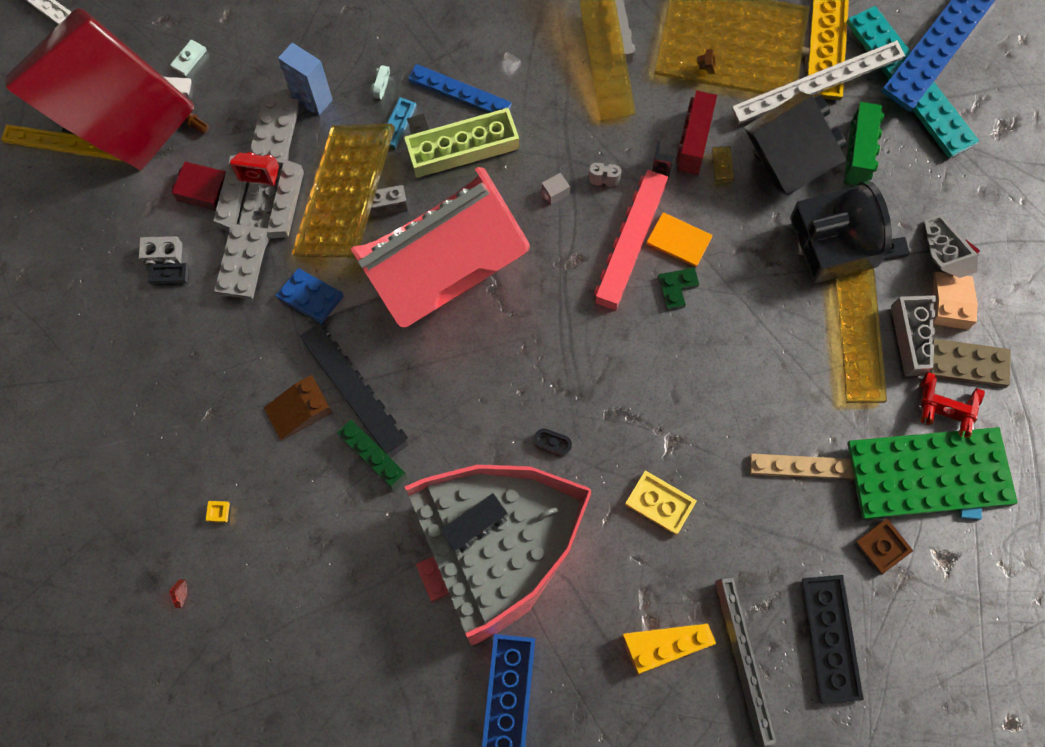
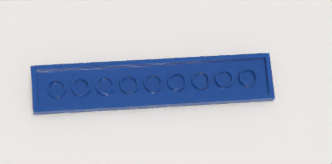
M951 0L881 92L911 112L995 0Z

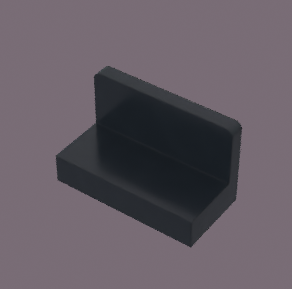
M657 141L652 171L668 176L669 180L674 156L660 154L661 141Z

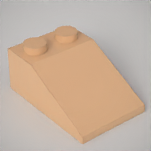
M935 271L933 296L936 295V300L934 303L935 318L933 319V325L969 330L977 322L978 304L973 277L965 276L958 278L949 273Z

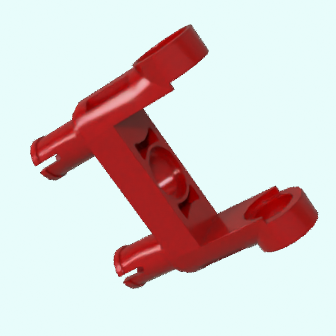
M927 372L921 384L923 394L920 405L923 410L920 422L924 424L926 419L925 425L933 424L934 413L960 421L959 435L962 437L963 432H965L964 438L971 437L973 424L977 421L979 406L983 401L985 391L975 388L971 399L968 400V404L935 394L937 378H935V374Z

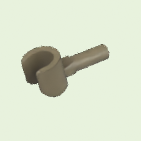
M802 47L800 57L805 58V72H807L810 48Z

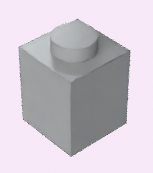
M559 173L542 182V190L540 192L545 201L548 200L550 205L570 195V186L563 175Z

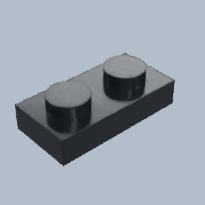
M187 263L149 264L148 282L150 284L187 283Z

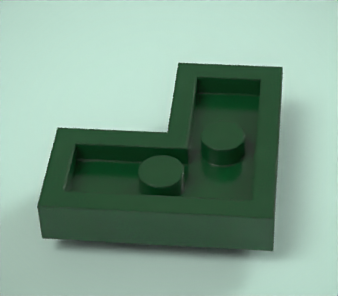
M695 267L658 275L667 311L684 308L686 303L682 290L699 287Z

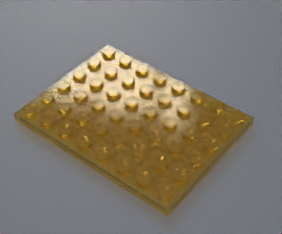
M669 0L654 75L764 94L797 81L810 7L774 0ZM706 49H713L716 57L715 74L708 75L707 70H700L699 64H697V57L706 54Z

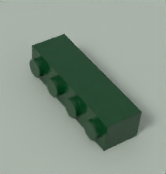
M352 420L348 421L337 432L339 438L392 491H395L408 478L406 473Z

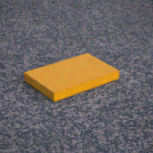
M663 212L647 241V245L697 268L713 235Z

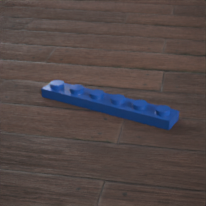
M418 64L415 65L408 77L411 83L486 113L505 108L510 110L512 106L508 100Z

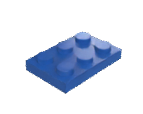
M298 268L276 294V297L281 302L322 324L344 295L343 292Z

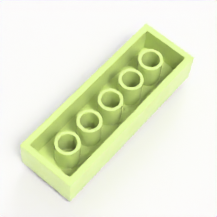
M509 108L404 137L416 178L519 149V136Z

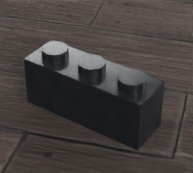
M492 493L440 531L456 553L459 551L464 553L472 547L471 543L477 538L480 541L490 534L489 530L494 526L499 528L507 522L506 518L509 515L495 494Z

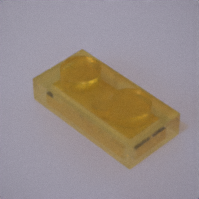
M731 146L713 147L712 158L715 183L733 182L734 170Z

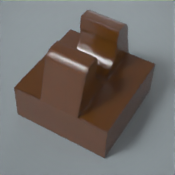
M706 49V54L697 57L699 69L707 70L708 75L715 74L716 57L713 49Z

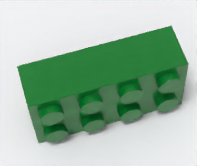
M860 102L851 119L843 181L845 184L857 185L860 182L871 181L873 172L877 171L878 161H876V156H878L880 151L878 140H880L882 135V129L879 128L884 118V113H881L882 105Z

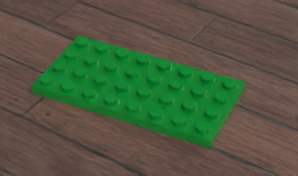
M1000 427L972 429V436L969 438H964L965 432H963L961 437L959 431L848 441L847 445L862 520L1018 504Z

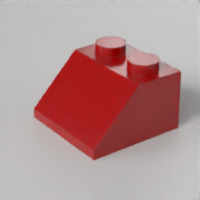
M247 152L238 153L231 159L230 165L238 181L275 185L279 169L275 157Z

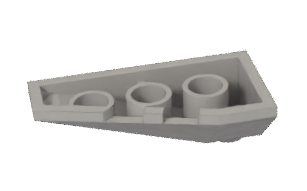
M941 214L924 220L932 260L937 266L958 278L977 273L978 254Z

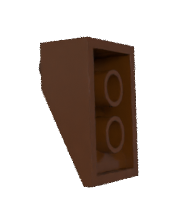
M312 375L293 384L264 407L281 441L333 414Z

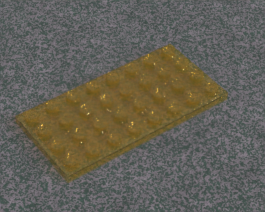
M392 123L333 125L331 127L293 247L292 254L295 257L356 258L351 248L360 246L395 130Z

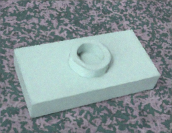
M191 39L170 66L177 72L187 76L207 50L204 46Z

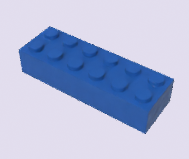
M494 634L482 747H525L535 638Z

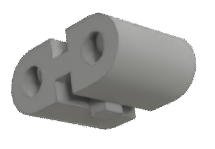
M593 163L590 165L589 182L591 184L601 186L602 183L606 184L607 187L619 185L621 168L618 165L609 164L604 166V163Z

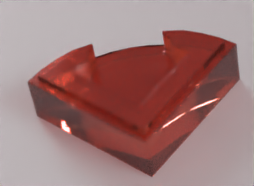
M179 579L169 591L175 608H182L187 596L186 579Z

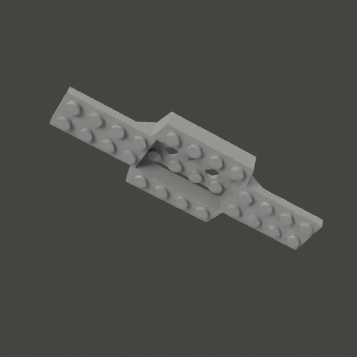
M268 95L263 97L250 152L256 155H271L275 157L279 169L274 186L269 185L267 188H262L260 184L249 183L239 224L236 223L247 182L238 181L230 165L231 159L236 155L230 156L214 217L215 225L229 232L214 290L218 295L253 299L264 251L270 239L289 237L304 174L301 165L288 160L289 147L300 106L298 99ZM261 213L262 218L255 221L252 219L253 214Z

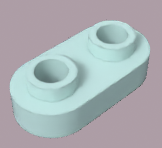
M381 65L380 69L377 68L376 81L371 86V94H373L374 98H383L390 74L388 66Z

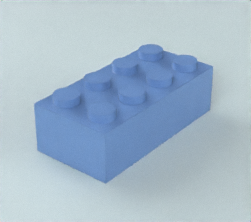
M291 43L278 58L281 65L280 68L284 73V79L291 93V98L298 99L300 103L305 105L307 110L320 115L333 100L322 63L310 53Z

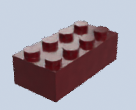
M696 90L695 97L690 98L675 162L679 164L677 171L694 175L699 174L717 100L716 94Z

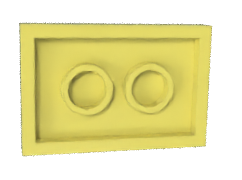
M645 470L625 505L677 536L697 500Z

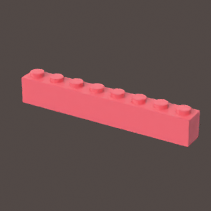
M647 170L645 176H641L638 184L641 187L639 191H635L632 198L634 204L628 207L626 213L628 219L621 224L619 230L621 236L615 239L613 245L615 251L608 256L607 264L609 265L607 270L603 269L600 277L602 283L595 288L593 295L596 296V304L617 310L666 187L668 176Z

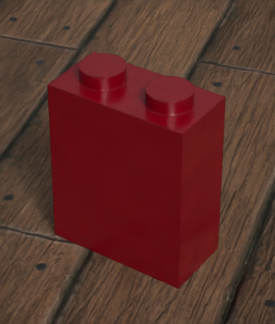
M184 161L183 166L178 171V179L172 186V194L179 202L216 211L226 171Z

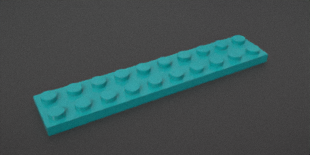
M873 6L848 18L846 24L868 52L898 41L905 57L881 67V70L890 80L911 51L878 8ZM933 82L913 108V112L950 159L977 145L980 140L936 83Z

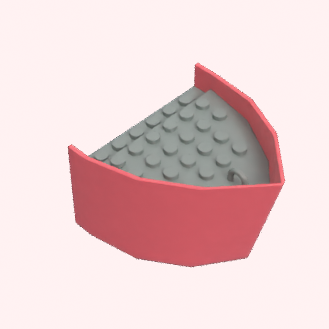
M474 465L427 477L405 486L434 555L416 564L432 603L446 596H451L471 646L492 638L494 634H498L532 609L570 551L591 495V490L588 487L530 466ZM494 493L508 512L507 522L499 528H496V526L489 530L490 534L479 541L477 538L471 543L472 547L466 552L461 553L459 551L456 553L440 530Z

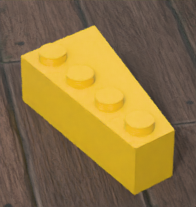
M708 624L625 633L621 636L636 675L716 644Z

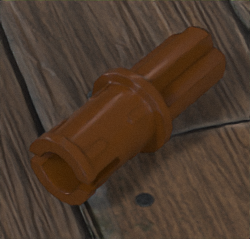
M191 113L185 119L189 127H194L202 134L209 131L208 124L199 119L197 114Z

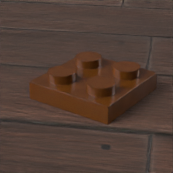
M888 519L881 522L855 542L880 575H883L914 551Z

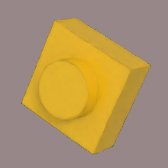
M208 501L206 521L227 523L230 503Z

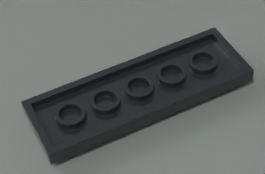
M833 575L802 578L820 704L862 701L864 698L844 576Z

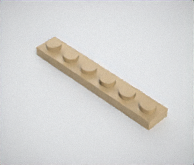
M768 454L750 455L751 475L854 480L850 459Z

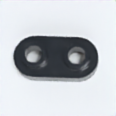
M545 428L535 433L534 442L538 448L559 456H565L570 453L572 441L569 437ZM542 437L547 438V442L543 443L540 441V439ZM564 444L566 448L560 449L558 446Z

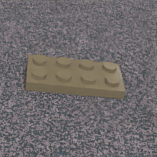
M941 339L932 340L934 356L933 368L930 370V373L935 374L936 378L1008 387L1010 385L1011 349Z

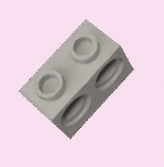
M403 185L367 191L372 218L408 211Z
M178 236L140 237L139 259L148 267L149 264L181 263L182 242Z

